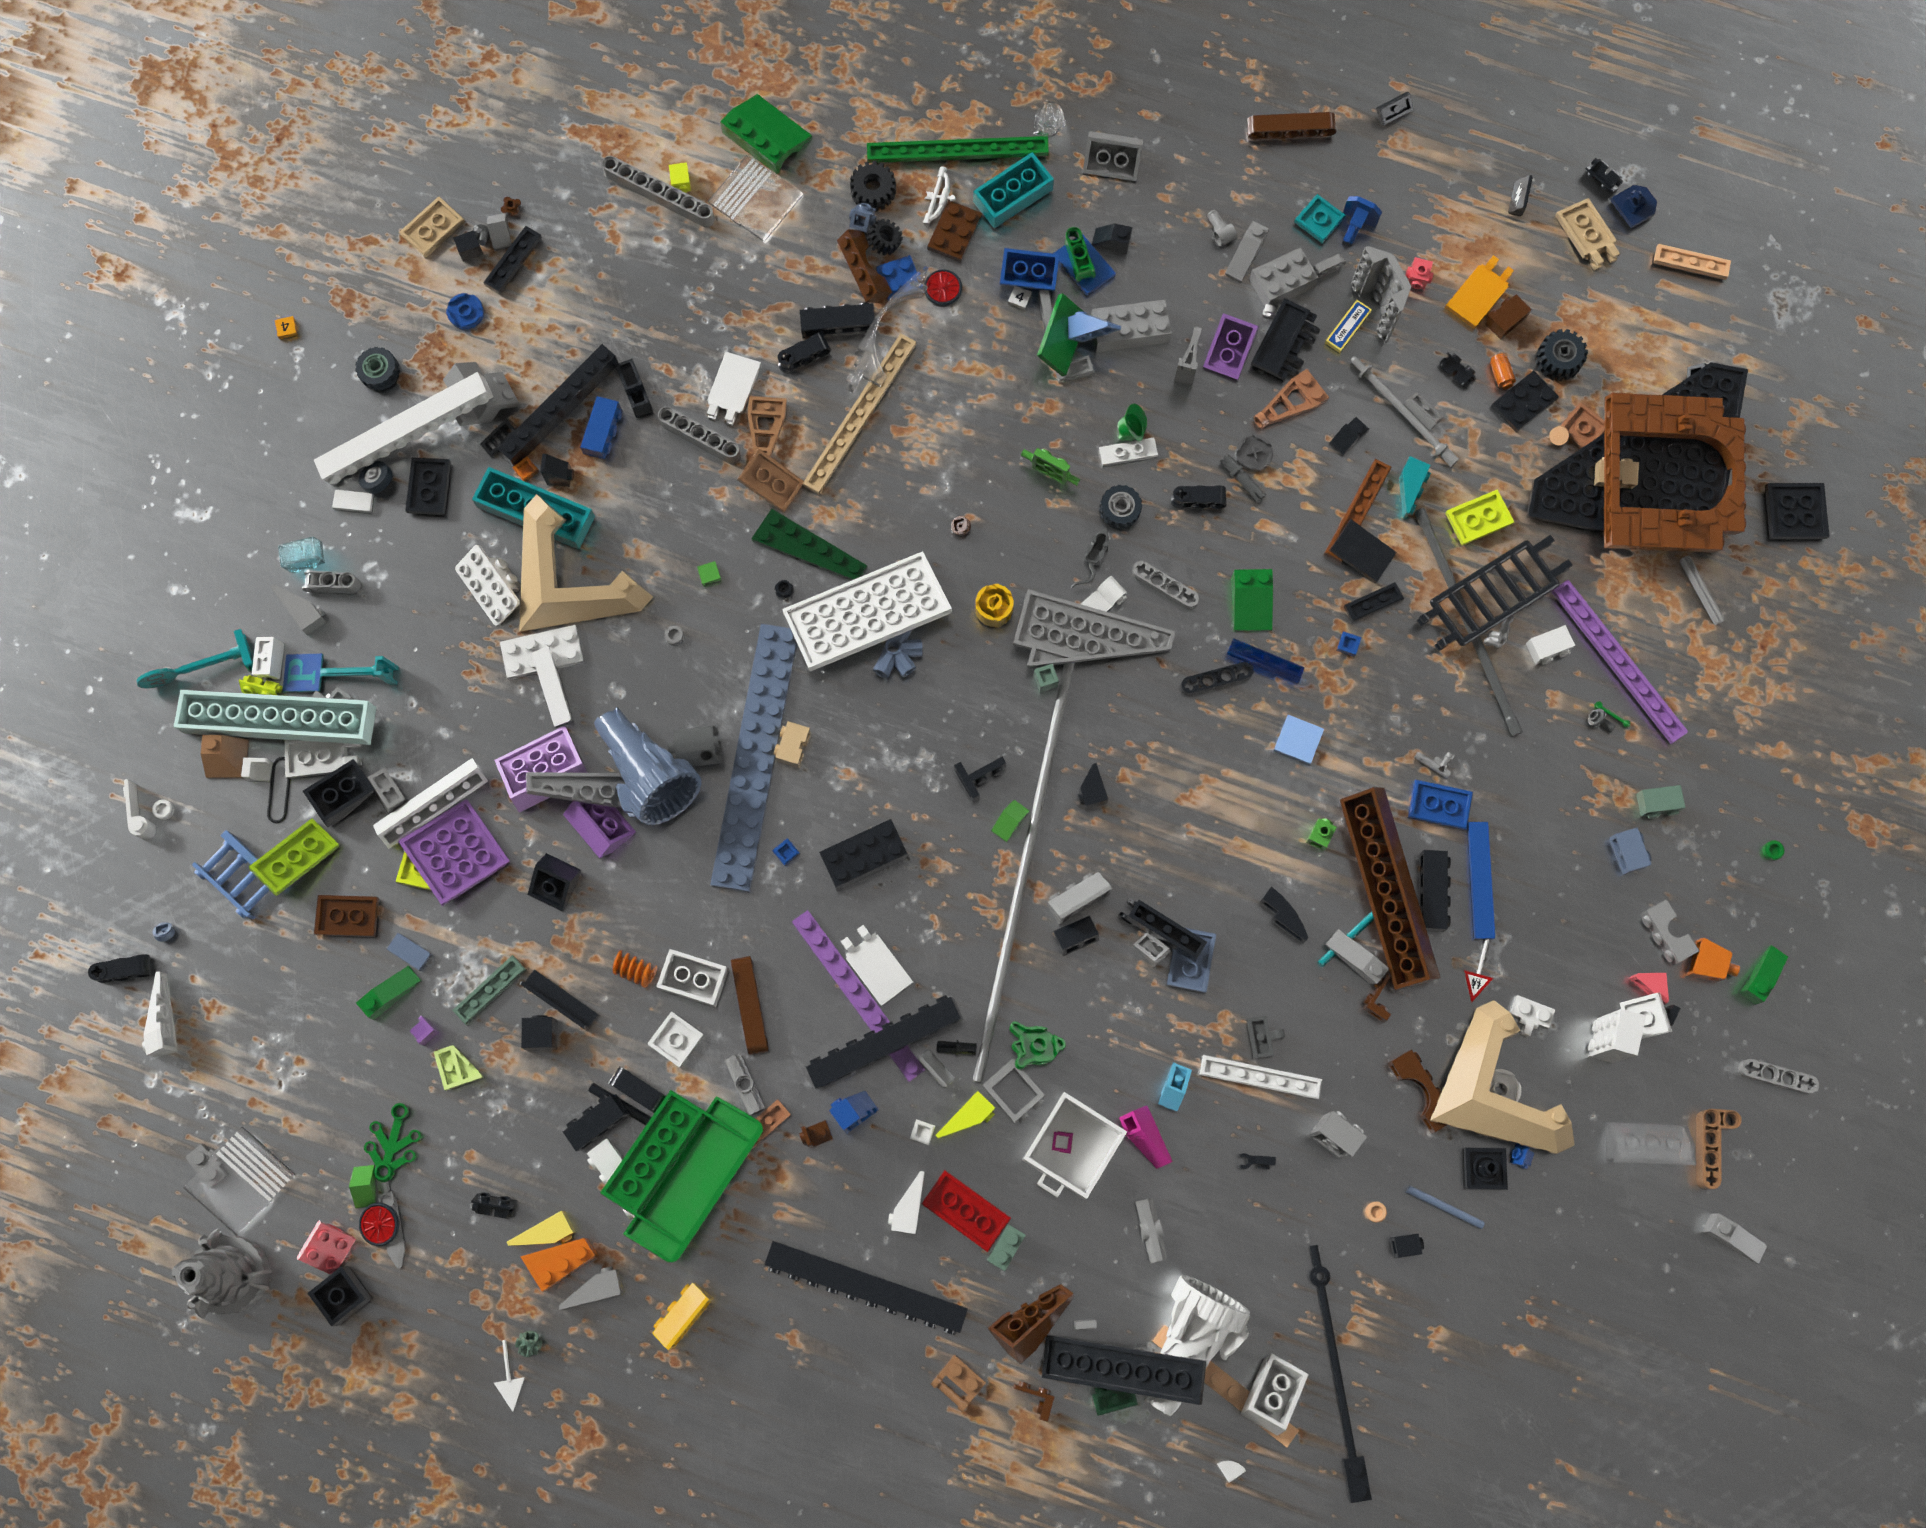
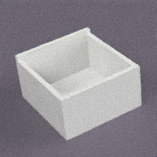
M1064 1092L1022 1161L1042 1173L1037 1185L1058 1198L1063 1188H1066L1078 1197L1086 1200L1127 1131ZM1054 1132L1073 1133L1071 1154L1052 1150ZM1057 1135L1055 1147L1067 1149L1069 1137ZM1045 1176L1061 1185L1057 1191L1043 1184Z

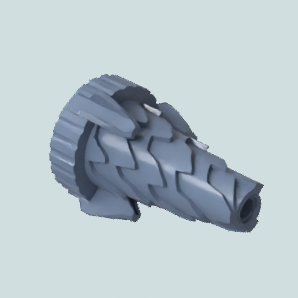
M618 707L613 711L604 713L601 717H597L594 722L595 727L606 745L610 748L608 752L613 757L625 784H617L616 788L622 809L629 817H637L638 820L646 825L661 824L682 813L694 801L700 792L702 779L688 761L680 758L674 759L670 752L654 743L645 732L642 733L634 722L630 723Z

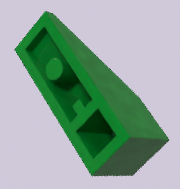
M1770 945L1739 991V994L1755 1005L1765 1002L1776 985L1788 956Z
M407 966L371 989L356 1004L368 1018L376 1020L420 983L421 979L410 966Z

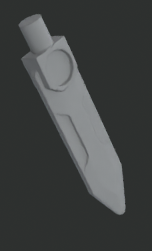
M389 1182L380 1184L382 1194H378V1203L389 1205L398 1216V1233L394 1240L386 1245V1248L393 1263L400 1269L402 1268L406 1248L397 1198L394 1191L390 1192Z

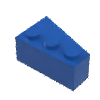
M866 1091L854 1094L843 1100L841 1098L837 1099L831 1104L832 1108L829 1110L846 1134L879 1111Z

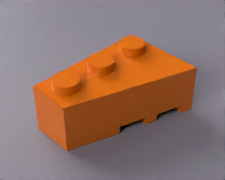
M582 1238L520 1257L541 1291L546 1292L599 1255L589 1239Z

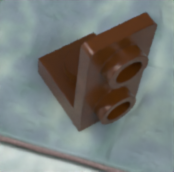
M1389 975L1384 976L1374 985L1376 990L1373 994L1369 993L1363 1002L1366 1004L1363 1010L1382 1023L1386 1022L1391 1014L1387 1012V1007L1380 1003L1375 1004L1374 1002L1391 976Z
M826 1120L809 1127L803 1126L801 1127L802 1132L799 1133L803 1145H808L809 1148H814L833 1140Z
M1019 1381V1384L1014 1383V1389L1044 1398L1043 1402L1039 1401L1036 1413L1040 1414V1420L1048 1422L1054 1401V1395H1051V1390L1039 1387V1390L1031 1389V1384Z

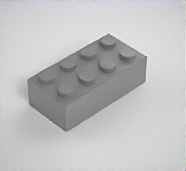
M1166 300L1092 309L1091 316L1121 326V330L1094 338L1096 353L1170 342L1171 328Z

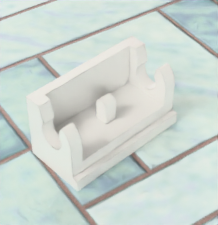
M256 637L252 675L267 680V677L280 680L285 643L275 637Z

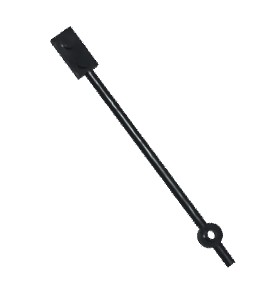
M1312 1245L1310 1250L1313 1268L1309 1272V1280L1312 1285L1318 1288L1349 1457L1342 1459L1350 1503L1372 1500L1365 1460L1364 1456H1357L1326 1292V1285L1330 1281V1272L1321 1265L1318 1245ZM1320 1272L1324 1276L1321 1281L1317 1279V1274Z

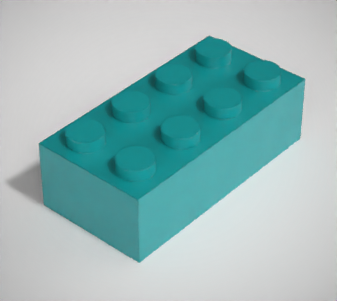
M1032 152L973 191V202L995 229L1051 192L1054 186V178Z

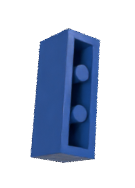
M599 396L596 397L580 446L583 454L605 460L606 455L610 453L612 447L610 442L612 437L616 435V424L621 419L623 412L618 401Z

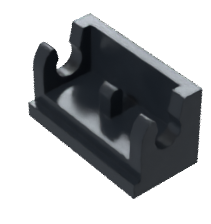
M1090 915L1054 931L1055 939L1063 956L1099 941V933Z

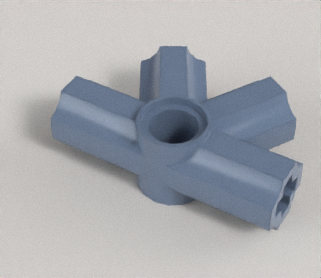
M912 630L888 639L873 668V672L882 678H888L893 667H895L902 677L911 674L916 669V666L910 657H922L923 655L921 639L908 640ZM895 647L897 651L891 652L888 648Z

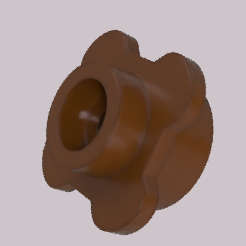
M505 197L501 212L510 216L517 215L521 205L520 199Z

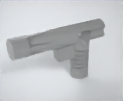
M1417 752L1414 756L1416 760L1446 779L1450 776L1451 772L1447 770V767L1454 758L1453 754L1448 752L1443 760L1439 757L1431 760L1420 752ZM1443 767V772H1441L1438 768Z

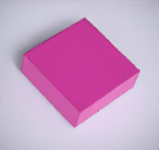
M1054 1132L1052 1150L1071 1154L1073 1133ZM1057 1135L1069 1137L1067 1149L1055 1147Z

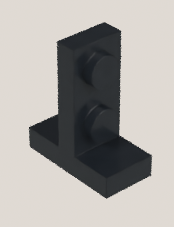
M1003 756L969 775L961 762L954 765V771L972 802L980 799V794L974 784L981 785L988 780L987 777L993 774L997 776L1004 772V768H1006Z

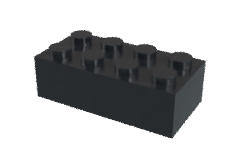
M891 819L819 852L837 891L908 859V853Z

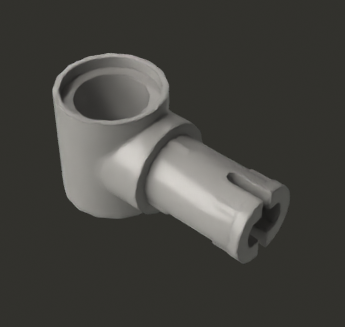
M1212 210L1208 213L1207 217L1214 227V239L1219 246L1237 239L1235 227L1231 223L1227 224L1223 221L1217 210Z

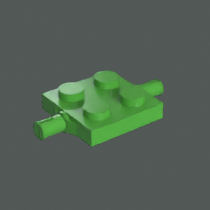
M1037 448L1034 454L1025 449L1022 451L1021 456L1030 460L1033 469L1063 485L1067 481L1076 486L1079 484L1080 479L1070 473V465H1068L1066 460L1055 458L1045 449Z

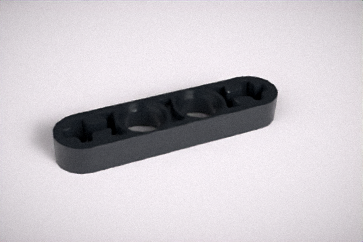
M1241 662L1188 676L1181 683V691L1185 695L1190 696L1244 682L1252 677L1254 667L1249 662ZM1242 667L1249 670L1246 676L1244 673H1240L1237 675V679L1235 678L1236 675L1233 669H1236V673L1240 672ZM1229 672L1232 675V679L1225 681L1222 679L1221 674ZM1204 677H1211L1213 684L1210 686L1203 683ZM1197 679H1199V684L1193 686L1192 690L1185 688L1187 682H1190L1192 685L1196 684Z

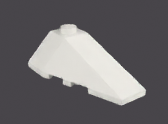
M156 972L144 1031V1042L142 1043L143 1051L147 1056L151 1057L178 1052L167 974L162 972Z

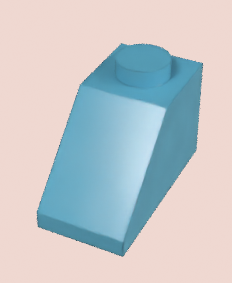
M1173 1062L1158 1104L1178 1111L1186 1093L1192 1072L1191 1069Z

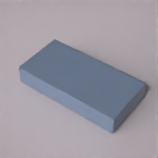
M397 933L387 950L419 971L422 970L432 955L400 933Z

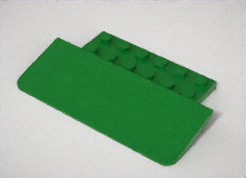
M670 1090L600 1192L602 1196L635 1216L623 1235L666 1262L673 1263L679 1260L760 1138L763 1126L752 1116L717 1096L705 1112Z

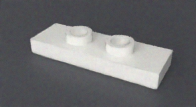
M1154 438L1099 447L1102 467L1158 457Z

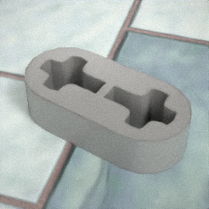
M1337 254L1316 264L1313 269L1317 276L1322 278L1342 268L1346 261L1342 254Z

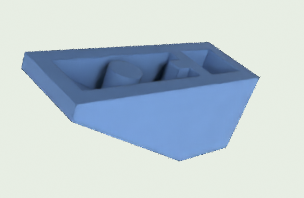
M1083 311L1076 312L1075 315L1068 317V339L1078 342H1085L1121 330L1120 325L1087 315Z

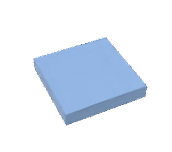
M1287 715L1274 751L1310 765L1324 729Z

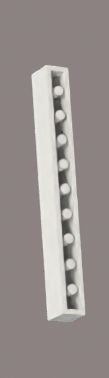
M476 372L314 459L321 479L329 484L338 483L341 481V478L355 474L358 469L373 464L375 460L388 456L390 452L405 447L412 440H418L427 432L435 431L442 424L452 422L457 416L469 413L472 408L487 403L489 399L493 398V394L485 377Z

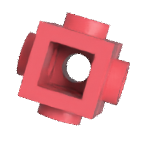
M1414 258L1411 267L1408 266L1406 271V277L1412 288L1425 289L1427 283L1431 284L1434 274L1431 272L1433 261Z

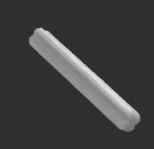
M1690 556L1683 557L1680 560V564L1714 625L1722 623L1725 618Z

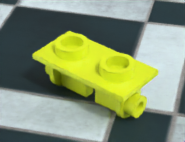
M252 675L244 676L243 680L239 679L241 692L244 694L277 695L283 689V686L279 683L266 680L264 685H262L263 679Z

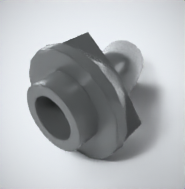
M476 225L472 230L482 246L491 238L488 227L485 225Z
M1595 709L1589 714L1588 723L1591 726L1598 728L1601 725L1611 732L1616 727L1615 724L1605 719L1607 714L1603 709Z

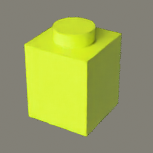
M687 162L669 165L671 186L685 193L691 191Z

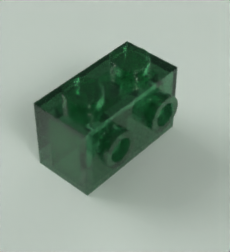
M1098 1387L1094 1388L1095 1392L1090 1393L1097 1416L1138 1405L1136 1395L1133 1393Z

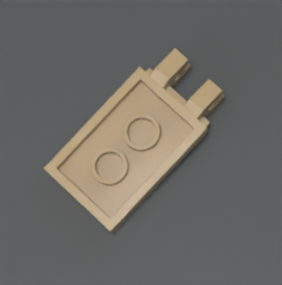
M1589 198L1556 213L1555 217L1581 257L1586 260L1589 259V264L1594 271L1601 268V264L1604 262L1600 255L1601 253L1605 252V257L1610 263L1617 261V256L1620 255L1615 246L1617 240Z

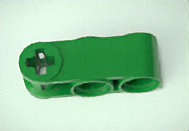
M1071 227L1066 231L1065 246L1073 267L1075 279L1077 282H1080L1081 279L1088 277L1095 278L1094 265L1090 259L1082 232L1077 227ZM1070 237H1076L1077 240L1073 241ZM1076 253H1080V254H1082L1083 256H1082V257H1077V256H1075V254H1076Z

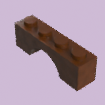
M848 229L837 239L839 247L865 302L882 303L892 293L886 278L878 274L867 261L866 250L870 246L864 232Z
M1411 1049L1387 1064L1398 1081L1409 1080L1421 1087L1425 1094L1426 1105L1420 1117L1430 1133H1435L1448 1125L1430 1121L1442 1091L1439 1087L1434 1086L1432 1075L1427 1069L1424 1070L1421 1065L1422 1060L1420 1056Z

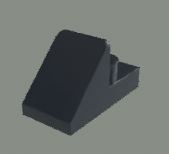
M1355 417L1349 424H1345L1329 444L1344 456L1370 429Z

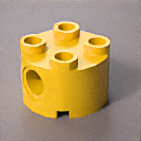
M1000 584L987 585L978 592L975 602L976 616L984 625L1000 628L1011 619L1014 600L1011 592L1005 586Z

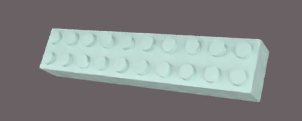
M180 690L174 728L184 734L371 745L376 706L364 700Z

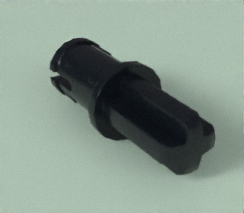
M956 1040V1042L937 1041L936 1051L938 1053L955 1054V1056H958V1054L976 1056L977 1043L959 1042V1040Z

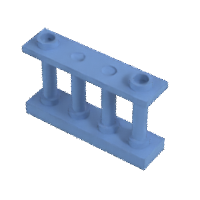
M225 830L220 835L225 840L223 842L224 845L203 866L196 862L192 866L197 869L195 871L196 875L203 880L206 878L238 908L236 912L242 918L248 917L254 920L255 916L250 910L270 890L263 885L245 905H242L236 897L256 878L251 871L231 892L222 886L243 863L249 862L253 864L259 859L237 837ZM235 849L239 853L237 855L238 858L215 879L209 871L230 850Z

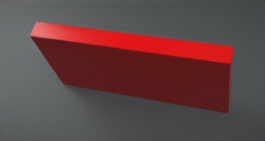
M945 1170L921 1203L986 1252L990 1250L1011 1219V1217Z

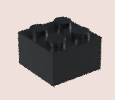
M341 1266L308 1292V1295L331 1327L339 1326L372 1300L349 1266Z

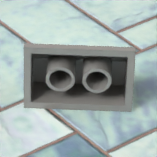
M1089 131L1083 173L1136 181L1143 139Z
M1091 872L1082 878L1084 881L1076 884L1074 882L1065 888L1067 891L1059 894L1057 892L1049 897L1050 901L1047 903V906L1059 925L1110 895L1112 887L1099 872L1096 874Z

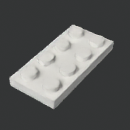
M576 625L500 642L508 680L537 674L531 653L548 646L551 648L557 669L584 663Z

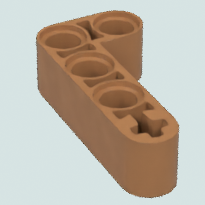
M1707 1109L1700 1111L1696 1116V1182L1701 1189H1716L1721 1185V1130L1736 1129L1741 1125V1116L1736 1111ZM1706 1114H1709L1712 1118L1710 1124L1706 1121ZM1727 1115L1732 1119L1731 1125L1726 1122ZM1707 1134H1709L1712 1138L1711 1144H1708L1706 1142L1705 1138ZM1707 1154L1712 1158L1710 1165L1707 1164L1705 1159ZM1706 1178L1711 1179V1183L1707 1182Z

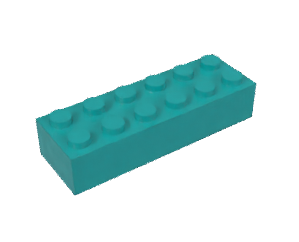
M491 467L487 468L472 498L477 508L523 526L524 508L537 494L566 519L564 524L554 534V540L578 550L580 549L595 519L591 508Z

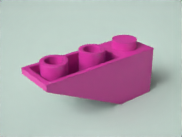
M1147 1105L1119 1117L1124 1130L1127 1131V1137L1156 1169L1173 1162Z

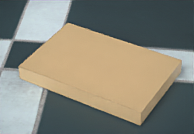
M437 197L407 224L399 234L424 258H427L465 223V220L442 198Z

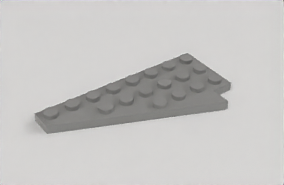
M1028 589L1013 645L1031 650L1027 667L1032 668L1049 664L1057 665L1167 652L1171 650L1175 631Z

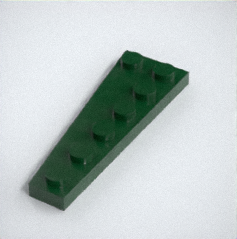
M772 508L751 538L757 544L772 550H778L787 556H793L805 563L816 565L820 569L830 571L851 581L862 577L868 568L866 564Z

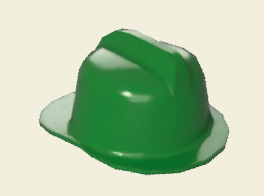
M1131 404L1126 414L1117 423L1119 440L1125 439L1128 442L1134 440L1142 441L1147 428V417L1138 404Z

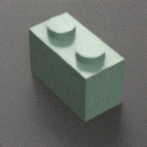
M1681 785L1645 789L1636 794L1641 817L1648 816V819L1658 818L1660 814L1666 813L1667 816H1675L1686 808Z
M1008 1224L987 1261L1006 1271L1026 1235Z

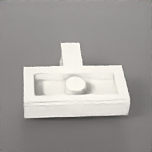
M1516 995L1510 1013L1512 1016L1520 1018L1519 1023L1523 1024L1520 1035L1528 1037L1531 1036L1533 1028L1537 1029L1538 1026L1545 1029L1550 1028L1555 1009Z

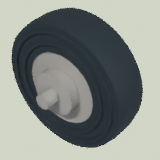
M374 461L373 464L364 467L358 479L359 485L367 493H379L390 484L392 471L386 463Z

